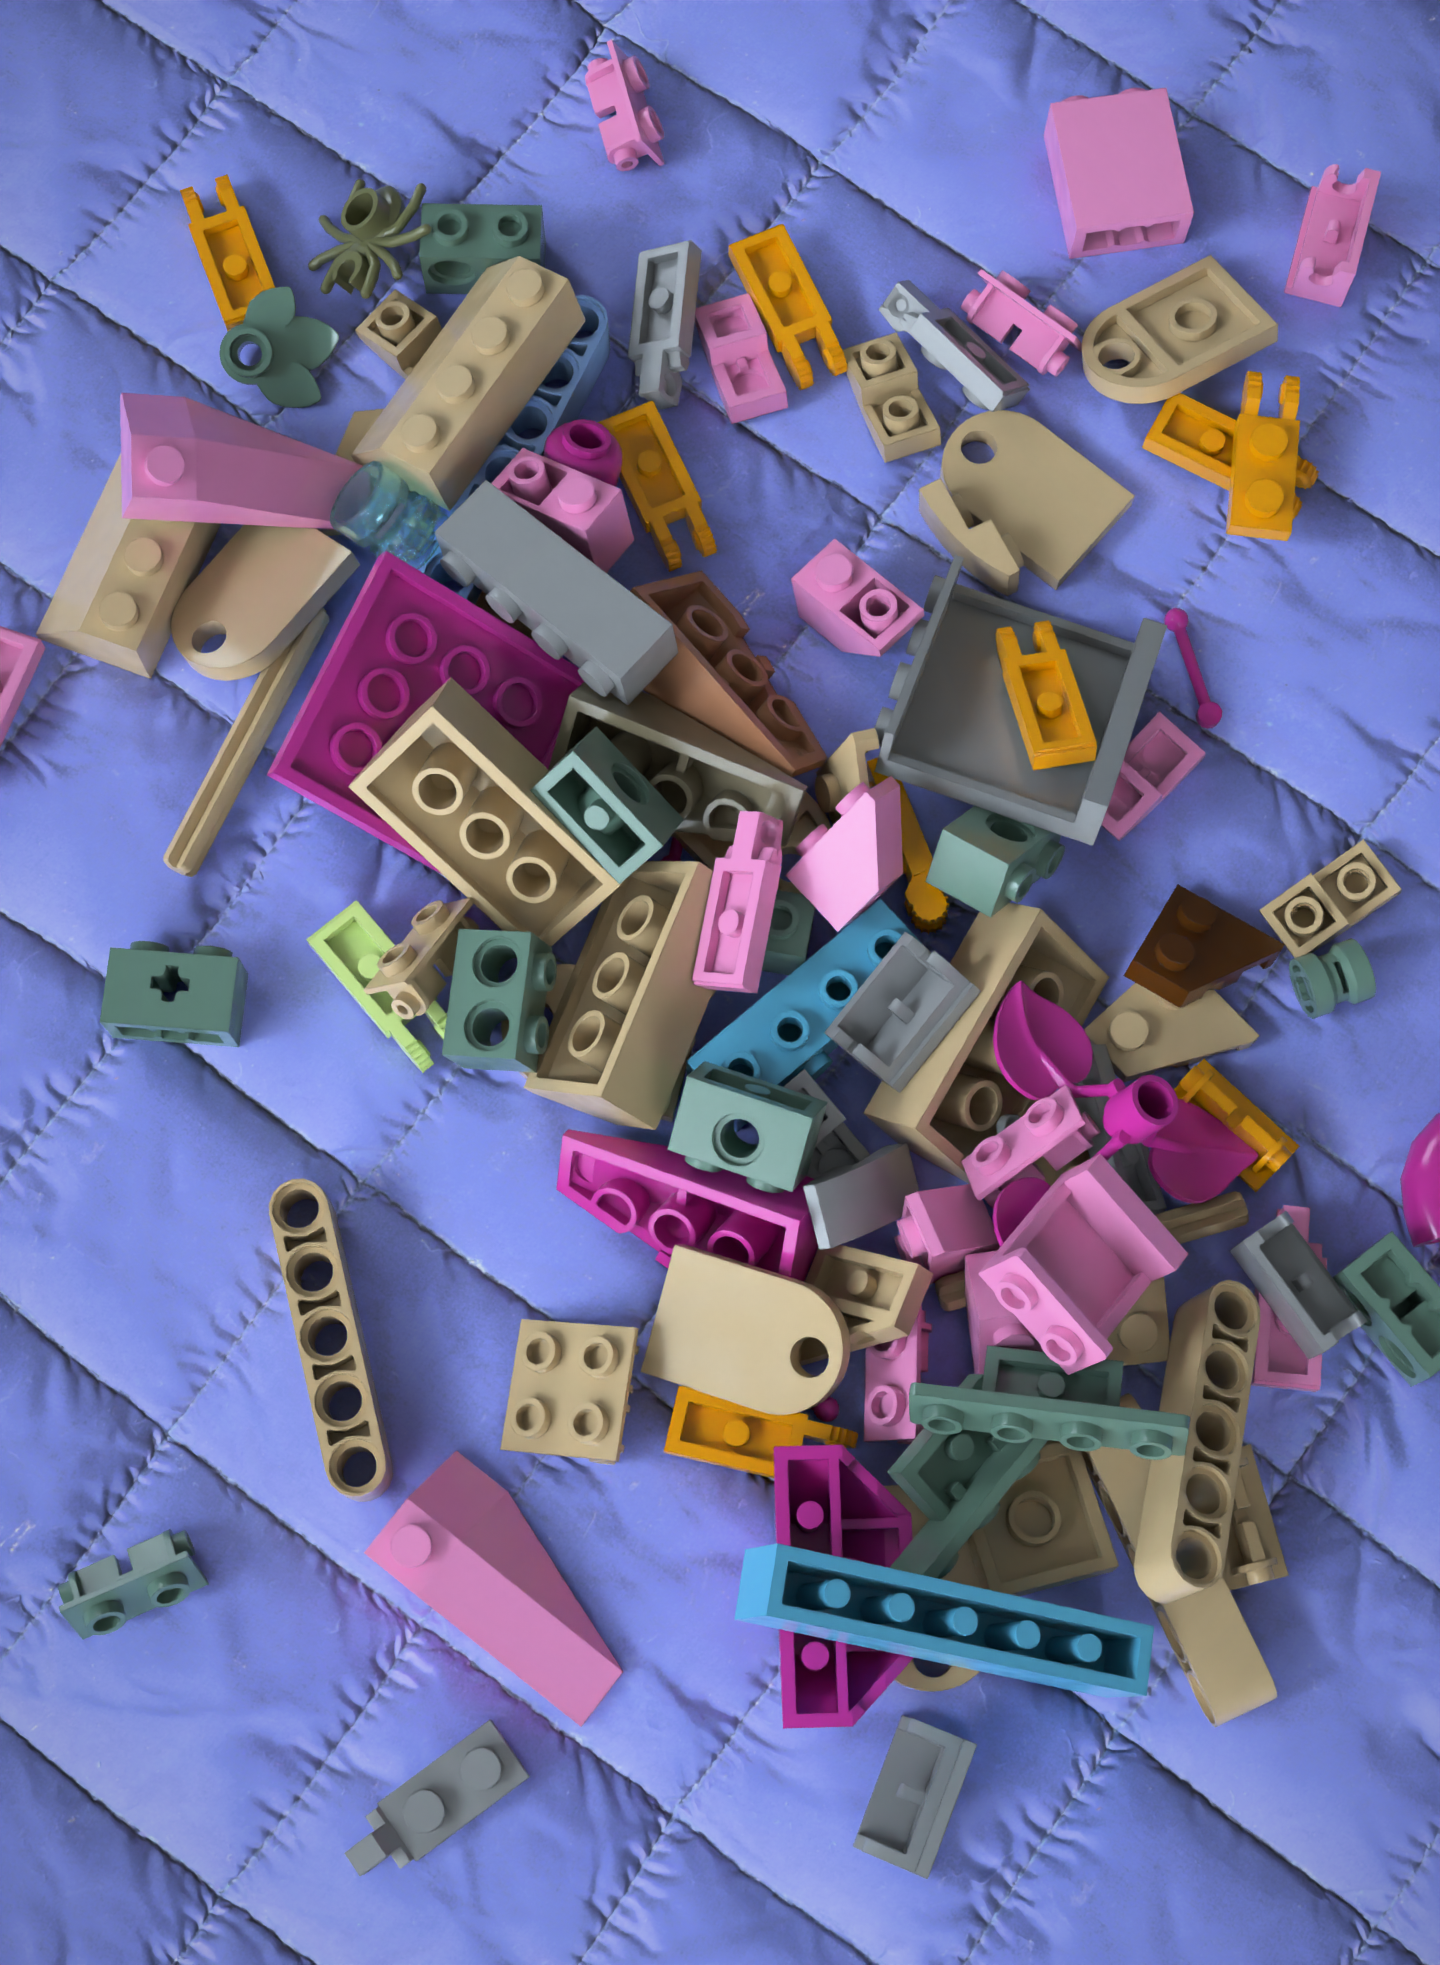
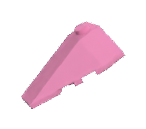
M121 393L122 518L370 531L372 529L370 468L186 397Z
M457 1450L404 1501L364 1552V1554L580 1727L583 1726L623 1673L618 1662L509 1492Z

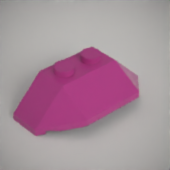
M843 1445L774 1447L776 1543L890 1568L913 1540L911 1513ZM779 1629L783 1729L853 1727L914 1657Z

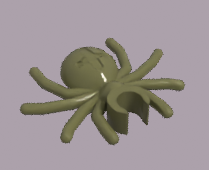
M363 179L356 180L341 213V224L350 234L334 226L326 215L319 217V223L325 232L337 241L344 243L317 255L308 263L309 270L316 271L323 264L334 260L320 287L323 294L330 293L334 284L337 283L350 294L355 287L360 291L362 298H369L377 284L381 269L378 257L389 267L394 279L399 280L402 278L403 274L398 261L385 248H395L417 241L431 232V226L423 224L409 232L400 234L417 212L426 192L425 184L419 183L416 186L410 202L405 208L402 195L394 187L384 186L373 190L372 188H365V181Z

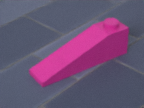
M570 1129L563 1134L556 1190L615 1232L621 1234L630 1231L659 1252L655 1260L667 1269L674 1245L685 1244L805 1281L818 1249V1243L803 1186L814 1180V1178L806 1176L793 1192L784 1190L781 1193H770L749 1185L746 1181V1176L725 1169L719 1172L697 1169L686 1163L684 1155L667 1150L668 1146Z

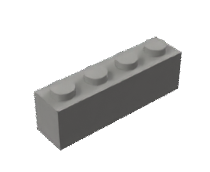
M487 480L435 531L443 554L440 563L444 570L460 585L468 587L473 583L486 593V601L504 620L513 623L516 619H519L533 631L531 635L535 642L548 655L557 660L564 655L577 665L581 678L599 695L606 697L611 692L628 706L677 655L678 648L672 623Z

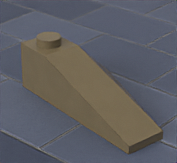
M585 682L569 695L548 770L597 726L684 819L675 832L708 834L713 840L734 842L740 811L763 812L777 820L783 821L781 846L788 844L808 786L646 692L641 691L628 706L611 692L606 697L599 695Z

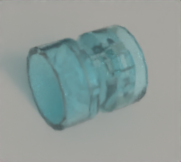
M372 461L355 472L344 485L332 507L330 523L335 530L357 546L363 548L370 546V551L375 554L376 559L380 554L388 551L418 570L424 566L439 547L435 531L449 517L445 510L425 495H420L416 491L408 493L409 486L407 482L383 463Z

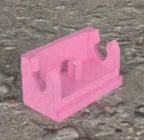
M1333 164L1324 170L1318 187L1312 186L1309 192L1284 293L1341 307L1356 275L1381 172L1365 168L1358 175L1356 183L1344 184L1337 180L1339 165Z

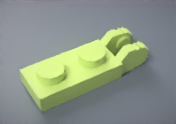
M356 900L306 940L387 1039L392 1036L403 1052L424 1073L434 1063L430 1058V1052L420 1040H416L405 1027L412 1019H404L394 1012L391 1006L394 999L387 991L368 995L364 992V988L380 970L377 966L379 959L395 945ZM436 997L425 1012V1015L434 1025V1030L444 1041L447 1013L436 1002L438 1000Z

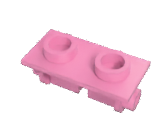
M611 39L607 41L611 59L597 58L592 60L587 66L588 72L585 75V83L595 114L601 119L615 111L617 115L598 124L607 159L610 163L615 164L619 171L634 169L639 163L638 158L646 154L659 166H662L665 163L658 141L664 139V131L656 112L646 102L643 91L649 89L650 84L645 69L635 55L628 57Z
M980 269L977 274L987 286L982 293L973 289L964 299L961 309L968 314L966 320L976 325L1001 344L1013 327H1018L1022 332L1009 348L1010 351L1037 369V372L1045 375L1049 372L1057 377L1070 359L1063 352L1070 344L1080 352L1082 350V343L1073 335L1078 324L1050 304L1044 313L1025 300L1031 291L1002 270L995 279Z
M1065 1084L1049 1097L1042 1098L1032 1104L1022 1117L999 1134L983 1140L977 1145L973 1153L961 1162L975 1197L979 1201L984 1198L990 1207L994 1209L997 1197L1011 1182L1024 1177L1046 1179L1043 1171L1034 1163L1043 1156L1058 1171L1082 1152L1093 1147L1092 1138L1101 1132L1087 1112L1081 1113L1070 1088Z
M922 1305L909 1336L866 1348L864 1442L897 1440L899 1444L910 1445L924 1428L921 1424L910 1422L909 1415L910 1385L914 1382L921 1383V1372H928L929 1332H932V1324L926 1323V1311L922 1310Z

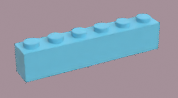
M778 1543L745 1549L734 1620L1105 1698L1147 1696L1154 1626Z

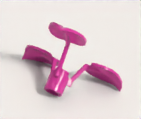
M1022 980L1017 982L1006 994L996 1016L993 1034L996 1061L1006 1080L1018 1092L1035 1101L1049 1097L1065 1084L1070 1088L1074 1098L1109 1097L1104 1108L1103 1124L1106 1132L1112 1138L1093 1157L1101 1154L1107 1161L1123 1146L1141 1142L1144 1146L1151 1148L1148 1166L1155 1181L1172 1197L1187 1203L1206 1202L1222 1193L1258 1157V1153L1235 1135L1219 1119L1190 1102L1186 1103L1184 1100L1178 1099L1172 1086L1159 1076L1144 1075L1127 1087L1119 1078L1114 1079L1109 1084L1075 1085L1087 1077L1092 1066L1093 1049L1085 1030L1067 1011L1036 994ZM1024 1177L1011 1182L1001 1191L993 1209L994 1231L1000 1247L1051 1186L1047 1182L1035 1177Z

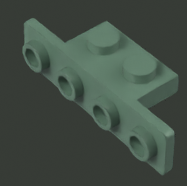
M988 1345L982 1390L914 1382L911 1383L909 1392L910 1422L921 1424L925 1429L934 1433L950 1435L959 1433L962 1430L987 1432L1001 1441L1010 1443L1027 1442L1031 1438L1060 1441L1063 1446L1077 1451H1094L1101 1446L1130 1450L1134 1455L1150 1460H1162L1169 1458L1171 1455H1185L1190 1417L1184 1414L1119 1407L1124 1361L1105 1359L1067 1375L1059 1364L1052 1361L1044 1352Z
M969 1374L958 1387L982 1390L983 1374ZM923 1428L887 1473L929 1520L890 1568L938 1579L946 1576L958 1561V1551L974 1531L987 1525L996 1516L1000 1508L999 1501L1016 1480L1023 1478L1035 1468L1041 1456L1039 1451L1048 1440L1031 1438L1027 1442L1010 1443L1001 1441L987 1432L962 1430L956 1434L946 1435L934 1433Z

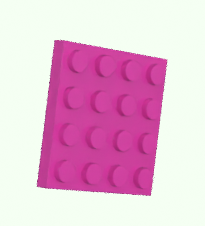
M385 551L378 556L267 776L440 873L348 787L350 783L405 721L450 677L548 769L569 695L584 680L579 675V668L562 657L559 660L554 659L531 638L388 551Z

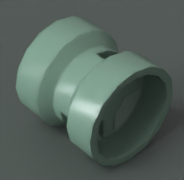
M1352 938L1332 945L1327 954L1316 956L1308 953L1292 959L1289 963L1290 979L1297 1000L1303 1011L1312 1019L1333 1012L1338 1003L1348 1001L1352 1004H1357L1375 996L1376 984L1371 964L1362 946Z

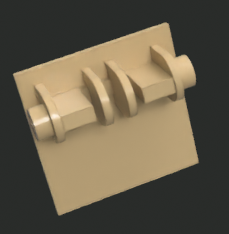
M521 1319L500 1450L589 1459L590 1462L606 1465H615L616 1462H619L620 1453H624L625 1447L622 1445L626 1413H630L631 1407L627 1404L629 1394L633 1393L634 1387L630 1384L634 1357L639 1353V1346L636 1345L639 1329L636 1327Z

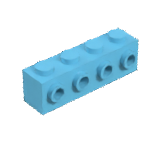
M880 898L686 1061L687 1076L706 1061L781 1087L785 1086L804 1069L813 1080H816L832 1064L833 1060L828 1055L839 1046L824 1033L904 932L912 935L917 940L918 938ZM734 1119V1130L738 1132L748 1121Z

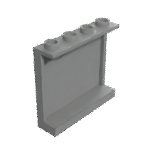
M955 555L946 579L935 575L923 608L924 611L932 613L929 621L920 619L912 631L906 654L915 656L912 665L900 662L888 697L897 700L895 708L892 710L882 707L878 716L875 729L881 749L874 772L888 777L892 776L894 779L1093 846L1108 809L1167 625L1143 618L1136 640L1133 643L959 585L957 580L964 558ZM1049 620L1053 626L1060 649L1066 650L1096 739L1097 751L1095 761L1033 771L1003 679V671L997 654L995 633L997 628L1011 626L1017 636L1022 655L1036 653L1032 640L1034 623Z

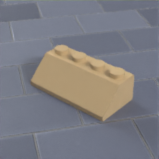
M521 256L486 268L353 451L351 457L354 462L370 468L371 471L450 511L585 323V317L569 279Z
M120 453L36 632V636L38 639L151 679L172 633L171 620L175 606L182 593L198 576L221 523L122 518Z
M452 677L405 721L348 786L467 898L472 897L475 901L474 904L502 931L532 932L551 947L621 886L530 791L549 770Z
M646 861L602 902L549 1026L547 1048L543 1054H539L537 1072L529 1073L523 1088L536 1095L615 1125L651 1130L657 1129L662 1115L669 1107L671 1093L684 1061L694 1046L695 1034L709 1000L716 992V990L696 986L693 984L694 981H692L713 874L711 869L699 861Z
M1008 903L991 918L981 912L978 913L950 964L981 992L903 1090L899 1093L881 1081L863 1112L864 1115L898 1144L907 1143L911 1152L968 1184L970 1182L961 1161L973 1153L977 1145L983 1140L998 1134L996 1125L1002 1115H1016L1019 1112H1026L1036 1102L1018 1092L1006 1080L996 1061L993 1044L994 1025L998 1010L1006 994L1017 982L1022 980L1036 994L1067 1011L1082 1027L1109 979V976L1041 908Z

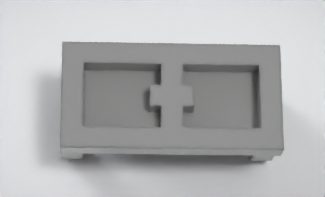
M904 932L824 1033L866 1070L900 1093L981 991L935 951L931 953L915 937Z
M1285 1211L1232 1248L1230 1253L1309 1360L1329 1350L1342 1337L1365 1324L1367 1319L1360 1310L1354 1308L1293 1225L1294 1220Z
M901 1715L853 1847L928 1879L977 1744L914 1718Z

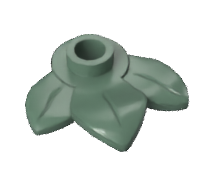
M290 287L271 288L256 295L249 302L243 324L233 327L226 333L220 345V361L224 370L231 378L242 384L257 385L264 396L273 404L289 408L309 407L321 400L319 387L310 371L318 368L330 357L339 341V335L333 328L320 320L295 316V297ZM248 344L258 345L262 352L260 361L253 366L244 365L240 359L241 350Z

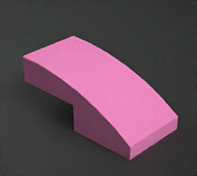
M746 293L696 308L695 324L731 424L788 408L787 391L768 350L767 332L750 294Z
M1160 711L1129 743L1108 809L1101 824L1118 841L1136 827L1205 758L1206 752Z

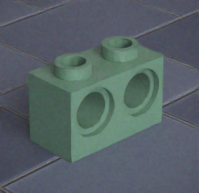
M422 203L421 225L429 224L432 229L428 235L420 239L419 259L426 293L468 294L486 268L517 256H521L545 268L546 239L542 205Z
M459 929L442 1055L466 1069L537 1073L539 1054L545 1052L549 1039L548 1021L544 1016L547 991L553 989L557 976V963L552 953V947L532 932ZM512 958H517L518 963L515 973L508 980L499 982V971L503 964ZM504 1020H509L507 1036L500 1043L491 1046L490 1036L494 1027Z
M1391 1231L1332 1278L1354 1308L1360 1310L1367 1319V1322L1360 1327L1410 1387L1431 1378L1440 1370V1287Z

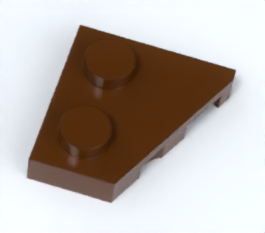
M1177 884L1124 976L1181 1008L1201 999L1207 990H1220L1237 982L1241 974L1248 969L1260 965L1264 970L1272 966L1285 944Z

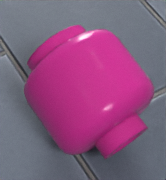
M579 419L562 424L552 430L545 441L542 456L617 487L622 467V448L617 439L609 433L608 429L593 420Z

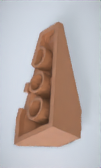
M702 570L636 586L630 590L635 596L673 624L678 648L677 655L643 689L645 692L791 777L819 768L825 763L828 757L796 704L788 698L778 695L771 685L769 679L775 673V670L766 656L757 655L755 657L743 637L750 628L742 615Z

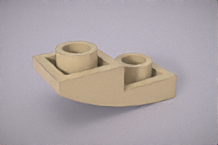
M396 289L355 329L358 337L405 380L442 330L436 315Z
M897 332L842 349L848 368L846 374L871 436L885 463L941 445L940 426L919 390L918 371Z
M941 478L919 489V512L929 529L954 558L955 555L963 557L962 566L994 590L1006 596L1017 592L1019 568L1024 566V561L1013 537L1009 533L1001 536L992 519L969 529L974 523L964 499L959 493L950 496Z
M1363 839L1314 875L1312 873L1307 875L1261 908L1259 912L1283 944H1285L1292 956L1296 958L1313 953L1399 895L1402 889Z

